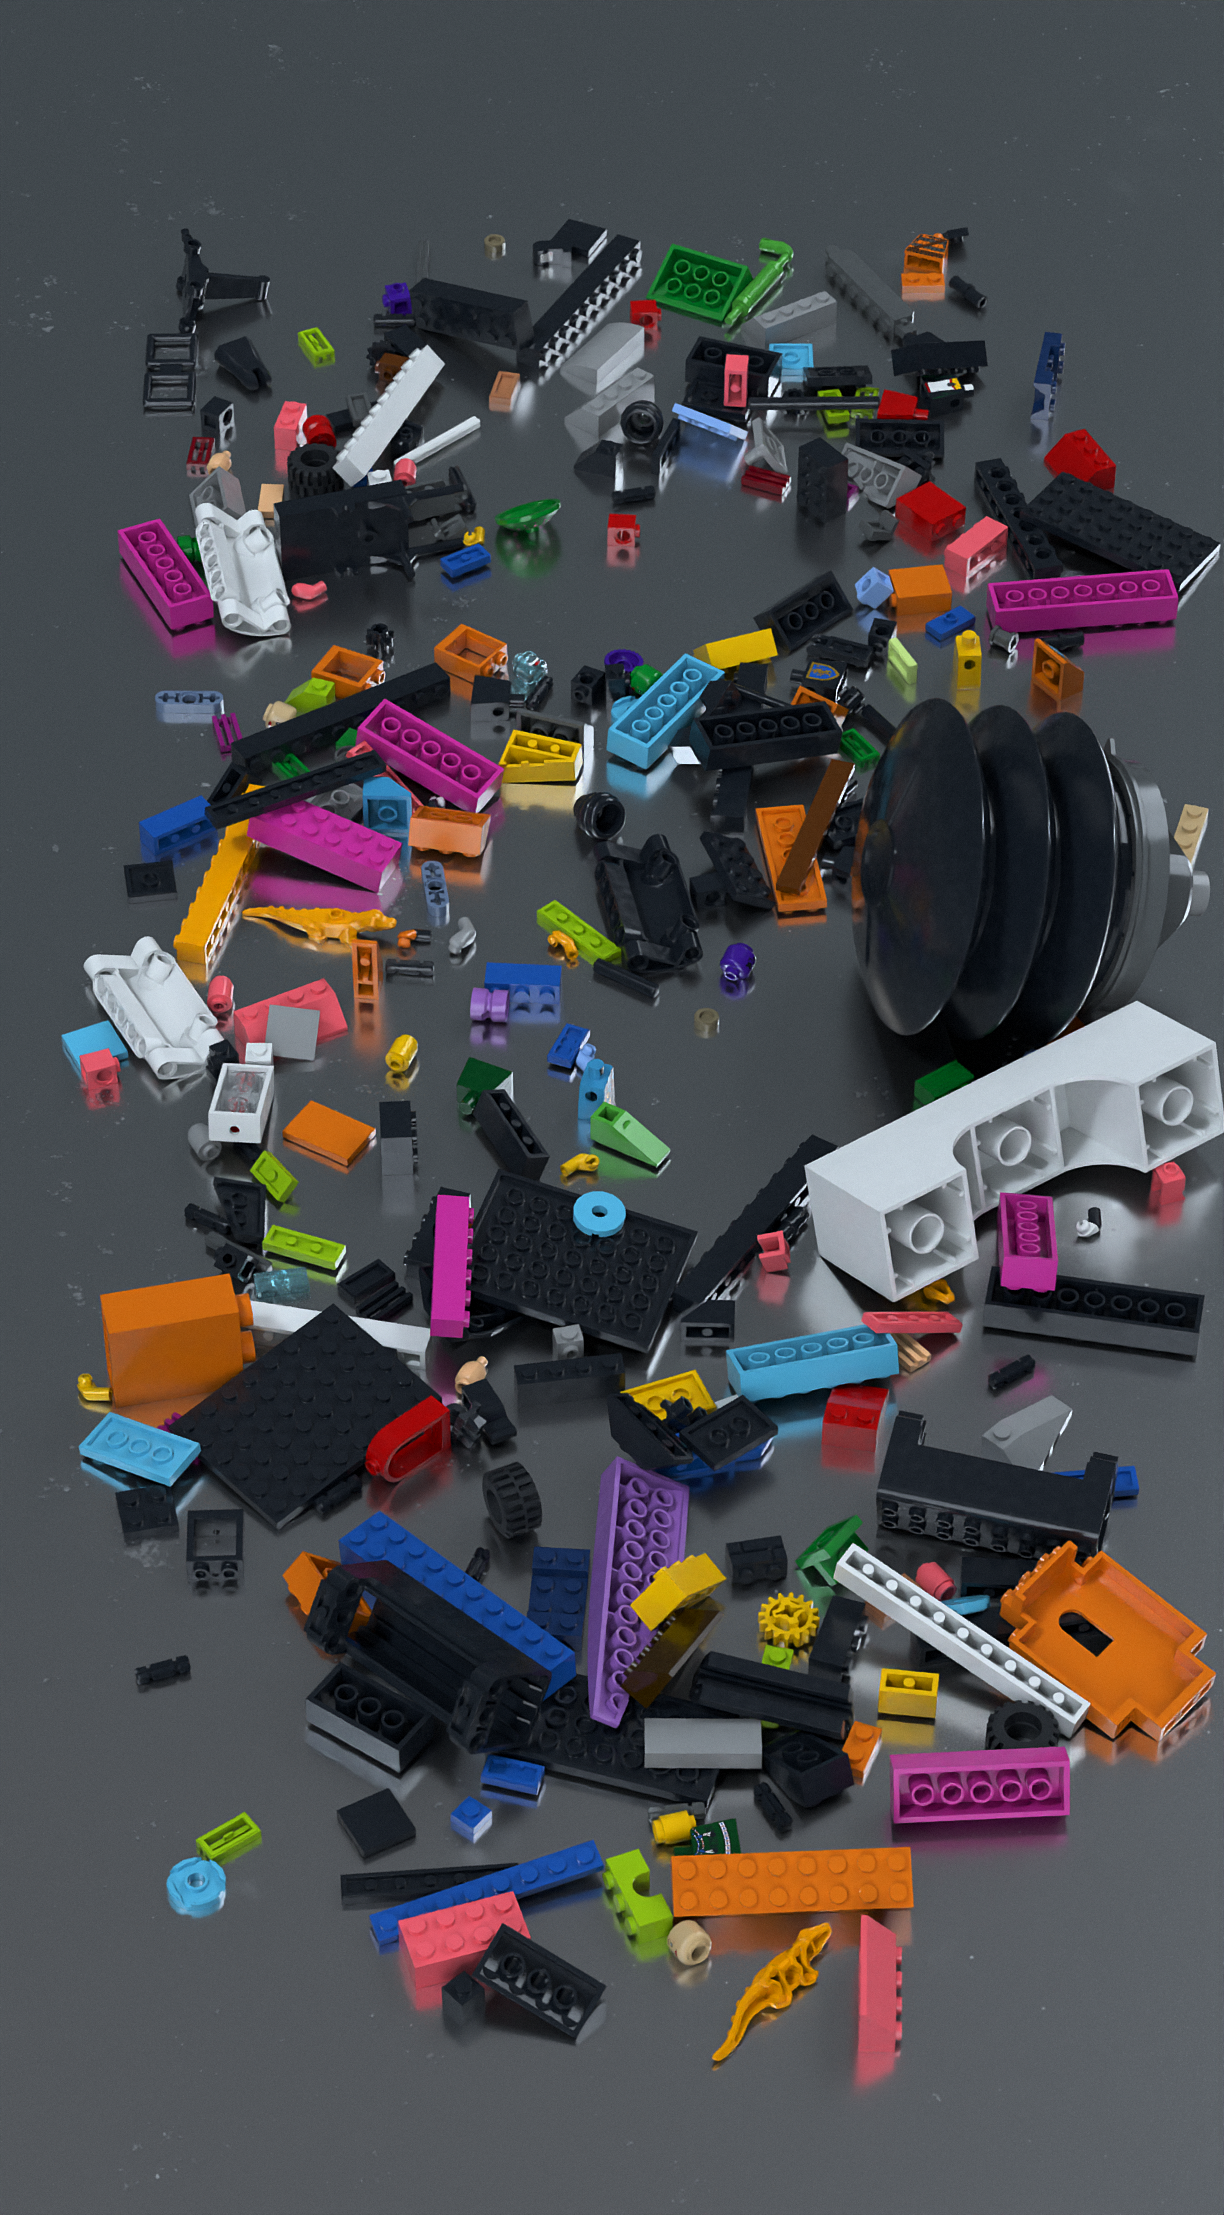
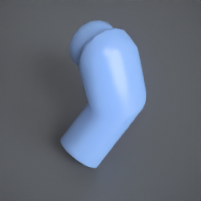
M589 1043L584 1044L583 1049H580L576 1058V1064L583 1072L587 1063L594 1059V1054L596 1053L595 1046Z

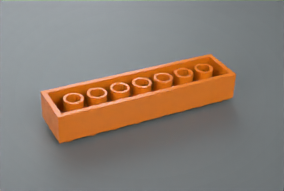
M910 1847L671 1856L670 1858L673 1919L911 1910L914 1907Z

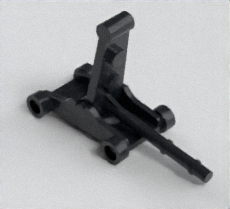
M187 228L181 230L182 242L184 243L183 250L186 257L182 276L177 278L176 288L182 292L183 317L180 319L178 326L182 333L195 332L196 315L199 310L203 309L205 299H266L270 284L268 276L260 275L255 277L208 273L209 268L202 263L199 255L201 242L192 239Z

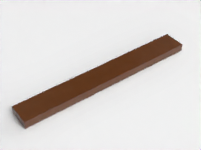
M831 759L777 880L776 890L800 895L855 770V763Z

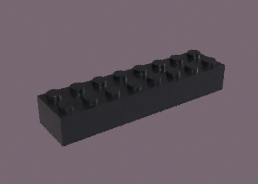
M991 1266L984 1304L983 1326L1197 1356L1205 1295L1056 1275L1055 1291L1037 1292L1029 1288L1011 1290L1001 1286L1000 1267Z

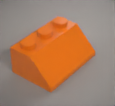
M420 805L410 817L408 846H415V849L420 851H428L430 848L437 849L443 854L460 852L466 857H476L485 848L491 815Z
M302 1551L282 1576L289 1585L288 1590L301 1603V1610L306 1615H309L321 1579H326L329 1572L334 1567L341 1565V1563ZM363 1596L359 1602L349 1633L357 1631L360 1625L366 1626L372 1610Z

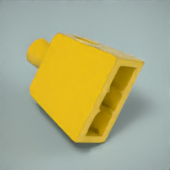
M966 630L962 635L955 637L953 664L957 689H980L982 663L980 640L974 631ZM964 663H971L970 669H966Z

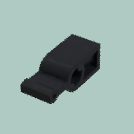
M486 1378L461 1387L462 1405L466 1411H469L472 1402L475 1400L481 1404L478 1413L488 1421L483 1431L492 1445L517 1436L516 1427L507 1417L503 1403Z

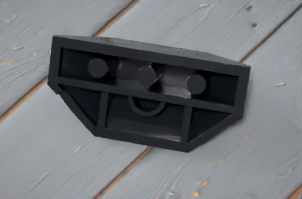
M629 1393L608 1394L606 1399L611 1437L619 1444L621 1450L628 1453L636 1461V1465L639 1468L648 1471L671 1468L693 1462L692 1451L658 1416L644 1405L635 1402L634 1397Z

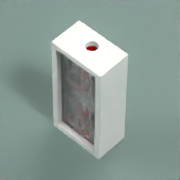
M223 1063L208 1113L210 1141L261 1143L274 1096V1066Z

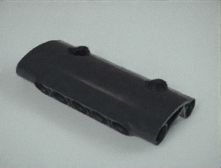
M662 834L650 836L642 849L608 841L596 844L593 848V855L597 865L595 869L596 884L614 943L617 947L622 948L629 970L641 973H658L677 970L700 961L703 957V950L697 934L700 923L694 910L679 858L671 851L666 836Z

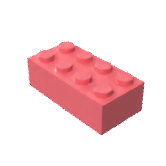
M511 1891L399 1920V1944L415 1989L451 1981L464 1970L469 1975H472L502 1923L531 1940L514 1892Z

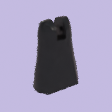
M247 336L218 346L214 353L215 361L233 374L246 388L251 391L257 390L259 388L258 381L264 387L272 383L270 372L262 362L252 341Z

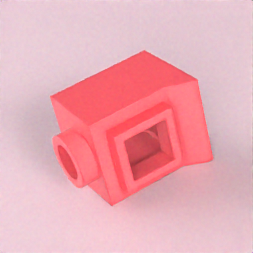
M1174 1161L1166 1162L1153 1169L1151 1189L1152 1191L1161 1189L1159 1199L1161 1205L1185 1200L1182 1193L1185 1189L1186 1177L1179 1165L1175 1164Z
M783 1230L757 1235V1240L764 1253L759 1254V1259L766 1273L788 1269V1263H791L790 1248L784 1238Z

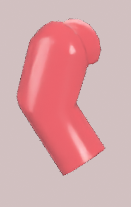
M319 581L313 586L297 583L292 586L291 592L295 597L312 600L325 592L327 586L323 581Z

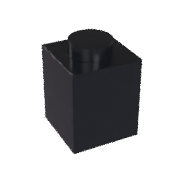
M464 1970L442 1987V2009L461 2027H464L485 2011V1989Z

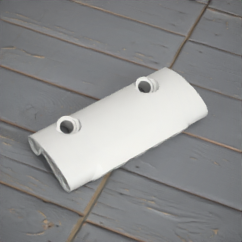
M200 504L195 510L198 522L196 538L210 596L218 604L222 624L232 631L252 636H274L287 633L291 628L286 608L290 604L279 564L274 537L265 526L263 514L258 510H250L236 520L213 504Z
M153 937L141 938L136 943L131 956L97 954L90 956L85 961L84 970L93 981L95 996L138 1058H145L159 1079L182 1078L206 1069L208 1065L207 1058L210 1057L209 1046L224 1040L216 1028L218 1020L213 1016L178 966L175 958L169 953L162 951Z

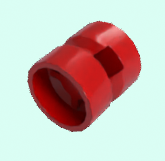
M318 414L304 421L302 429L307 444H327V446L336 447V438L327 417Z

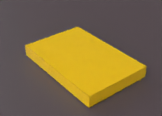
M696 1370L620 1392L629 1393L634 1397L635 1402L644 1405L661 1420L666 1419L667 1414L666 1410L661 1408L660 1403L665 1399L674 1403L681 1396L689 1400L694 1410L700 1406L707 1411L708 1415L716 1410V1405Z

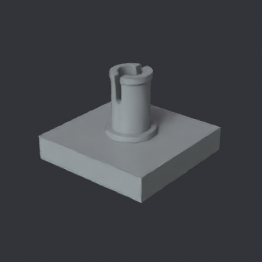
M760 417L752 421L755 448L743 454L745 461L749 466H752L764 458L775 472L786 474L784 446Z

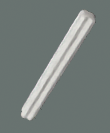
M473 416L394 460V469L396 463L403 458L411 459L416 464L479 429L480 420Z

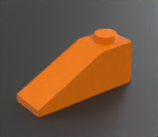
M352 939L354 998L379 1000L383 983V961L378 942Z

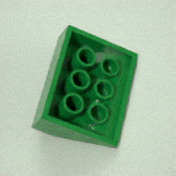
M671 244L646 299L656 300V303L723 323L732 311V302L753 280L748 266Z

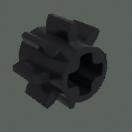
M377 623L371 629H367L366 645H371L373 651L385 652L389 647H393L394 631H388L387 625Z
M854 685L850 689L845 686L837 694L840 697L837 704L849 709L847 714H850L852 711L857 714L865 706L862 702L866 698L865 695Z

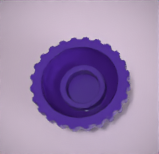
M618 649L610 651V653L605 655L604 666L624 664V672L629 673L630 677L633 669L643 665L644 661L642 656L635 653V651Z

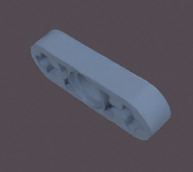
M161 691L155 695L156 710L161 713L214 714L222 711L224 708L223 695L217 691ZM185 701H195L190 704L184 703Z
M427 861L421 866V878L427 912L434 917H441L449 912V897L443 865L438 861ZM430 872H434L435 877H431ZM431 887H440L441 889H440V890L433 891V890H430L429 888H431ZM439 900L440 905H436L435 901Z

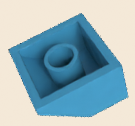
M369 777L364 779V827L378 833H409L410 817L412 816L411 792L389 777Z

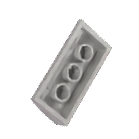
M624 322L607 324L560 367V370L598 384L644 342V327Z
M352 783L308 798L306 801L352 821L363 809V788Z
M644 1719L645 1768H761L762 1766L761 1720Z

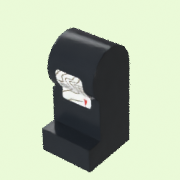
M542 240L533 244V262L541 266L554 264L563 265V268H571L572 240Z

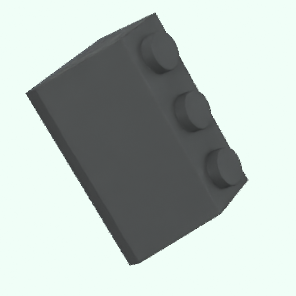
M522 708L516 710L517 730L582 744L583 763L585 762L594 745V727L586 723Z

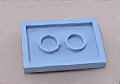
M677 403L674 404L672 409L673 412L679 414L678 419L734 441L737 438L745 440L748 434L747 431Z

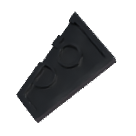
M214 1176L213 1187L236 1241L262 1245L265 1231L266 1185Z

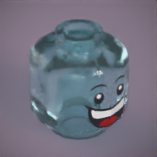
M526 651L523 654L518 653L512 661L514 676L528 686L537 685L540 679L547 675L546 662L532 651Z

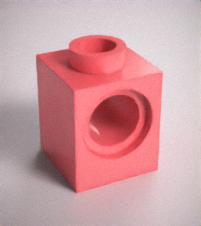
M109 1048L79 1056L81 1075L88 1091L118 1083L117 1072L121 1071L117 1057L113 1058Z

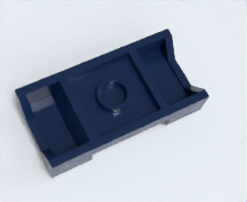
M1045 332L1033 385L1035 387V396L1031 419L1048 421L1050 412L1055 411L1056 399H1052V394H1056L1058 375L1063 374L1064 361H1061L1060 358L1064 356L1066 343H1062L1061 333Z
M534 1546L527 1618L557 1640H565L576 1651H582L590 1572V1550Z

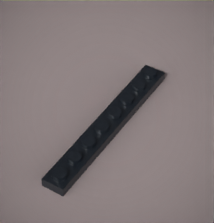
M372 750L205 807V816L215 829L218 830L386 772L387 765L378 753Z

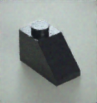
M606 440L599 441L580 454L574 464V470L616 478L623 467V444Z
M231 762L207 802L213 805L240 796L246 792L249 784L261 785L264 780L249 768Z
M707 1300L681 1318L680 1341L734 1342L735 1300Z

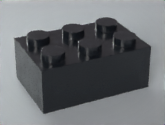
M819 437L799 447L796 497L800 505L804 506L824 523H827L846 514L849 459Z

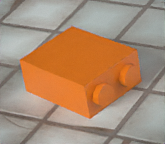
M943 564L889 570L888 576L891 579L894 590L889 596L890 606L895 608L897 616L951 610L952 590Z

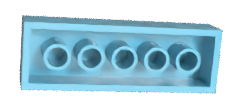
M685 653L608 729L607 751L647 770L668 749V745L677 731L690 726L693 718H698L706 710L699 697L709 681L724 679L725 672Z
M865 1324L726 1350L728 1380L738 1397L744 1395L752 1403L767 1398H783L788 1394L809 1393L815 1389L835 1388L841 1384H857L867 1379H884L890 1375L899 1374L898 1347L891 1334L875 1333Z

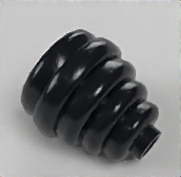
M640 400L631 403L625 408L621 414L620 424L623 434L628 440L642 445L651 443L660 436L663 431L664 419L662 411L656 404L651 401Z
M593 792L582 795L576 800L573 807V813L578 825L586 835L594 839L612 838L622 830L625 824L626 813L624 806L616 796L608 792Z

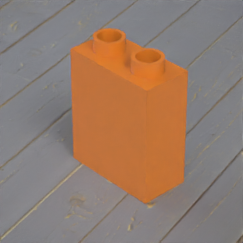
M230 1273L100 1295L106 1364L116 1408L215 1392L242 1372L243 1364L256 1361L251 1330L242 1332L240 1330V1327L251 1326L254 1323L250 1297L248 1293L235 1295Z

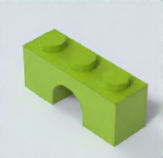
M639 1848L606 1859V1872L602 1873L603 1881L607 1890L612 1889L614 1893V1903L618 1912L623 1911L626 1917L625 1924L629 1934L635 1935L639 1945L668 1936L673 1928V1915L662 1893L651 1897L637 1894L650 1889V1870Z

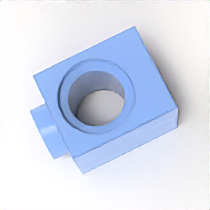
M875 567L871 568L855 583L858 600L862 604H868L874 609L894 592L890 577Z

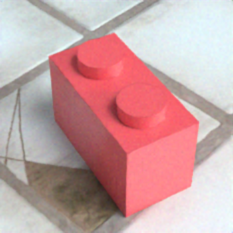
M727 354L724 406L746 407L748 355Z
M295 401L284 402L274 426L275 449L295 451V448L299 447L304 435L302 426L307 419V404Z

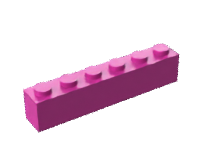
M437 1195L430 1336L462 1338L463 1328L469 1327L470 1311H465V1306H470L471 1290H466V1285H471L472 1270L466 1268L467 1265L472 1263V1249H467V1244H472L473 1228H468V1224H473L474 1208H469V1197Z

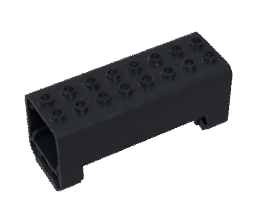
M899 1410V1414L894 1422L877 1487L876 1517L878 1525L1034 1559H1040L1045 1553L1050 1555L1057 1546L1062 1548L1070 1540L1078 1547L1075 1562L1080 1566L1089 1556L1094 1558L1102 1550L1115 1494L1119 1457L1094 1452L1093 1456L1090 1457V1461L1087 1462L1084 1478H1073L924 1446L927 1433H925L927 1421L924 1420V1415Z
M388 1560L345 1564L334 1567L326 1579H321L303 1629L307 1633V1639L324 1652L331 1655L348 1654L448 1725L446 1731L449 1733L450 1740L471 1755L516 1748L525 1744L531 1735L552 1678V1674L548 1669ZM365 1590L376 1598L370 1618L366 1626L360 1625L357 1631L349 1633L363 1591Z

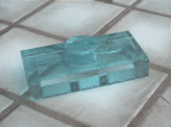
M306 1267L253 1274L257 1299L310 1292Z

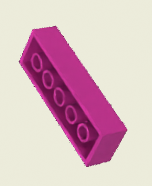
M160 518L118 530L120 554L171 630L214 617L213 600L211 599L209 589Z
M384 699L358 727L355 746L365 740L387 765L467 812L478 813L501 787L504 768L387 699Z
M304 800L250 818L247 836L376 893H379L398 865L402 843Z
M1000 1192L997 1213V1235L1001 1286L1011 1290L1029 1288L1037 1292L1055 1291L1058 1254L1052 1197Z
M1065 1746L890 1755V1810L893 1822L914 1823L1070 1815V1760Z

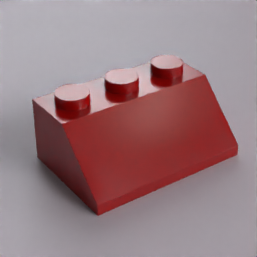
M1086 429L1065 434L1044 457V462L1056 476L1063 471L1085 482H1090L1103 490L1115 487L1116 465Z

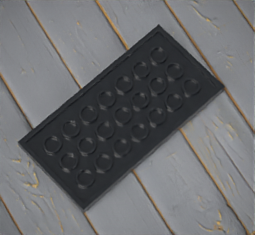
M1063 471L1021 510L1019 519L1135 572L1169 569L1177 591H1180L1219 551L1221 545L1220 542L1213 540L1209 536L1195 532L1189 527H1184L1169 518L1162 517L1149 509L1134 504L1132 501L1120 498L1110 491L1100 489L1090 482H1085Z
M576 1673L573 1679L543 1701L531 1735L525 1744L520 1747L486 1752L485 1754L545 1766L546 1769L683 1803L704 1802L705 1808H708L722 1768H645L644 1719H740V1715L694 1704L692 1701L664 1694H658L646 1709L629 1695V1701L617 1728L590 1718L588 1676Z

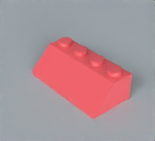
M324 978L233 1011L235 1034L245 1048L247 1043H265L269 1005L319 1010L317 1042L348 1030L337 996Z
M861 1915L858 2051L895 2052L896 2040L902 2039V2022H896V2015L902 2014V1996H896V1990H901L902 1971H896V1965H901L902 1947H896L895 1933L868 1915Z

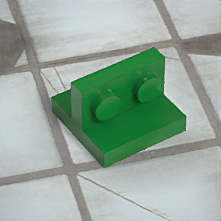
M855 1514L826 1527L795 1560V1563L801 1570L814 1565L830 1586L837 1584L838 1581L833 1579L836 1565L849 1547L854 1543L866 1552L869 1550L855 1533L863 1522Z

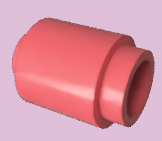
M408 458L399 460L395 465L393 481L402 480L404 486L415 484L417 473L415 463Z
M216 976L209 984L207 1006L214 1012L223 1013L232 1007L234 986L228 977Z
M936 1562L924 1563L917 1570L916 1583L938 1601L949 1600L956 1593L957 1588L954 1585V1580Z

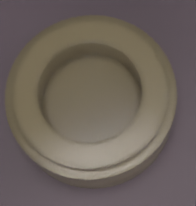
M498 234L487 236L484 239L485 250L491 253L503 251L505 249V238Z
M702 1008L696 1011L694 1014V1026L704 1032L715 1030L719 1026L718 1012L710 1008Z

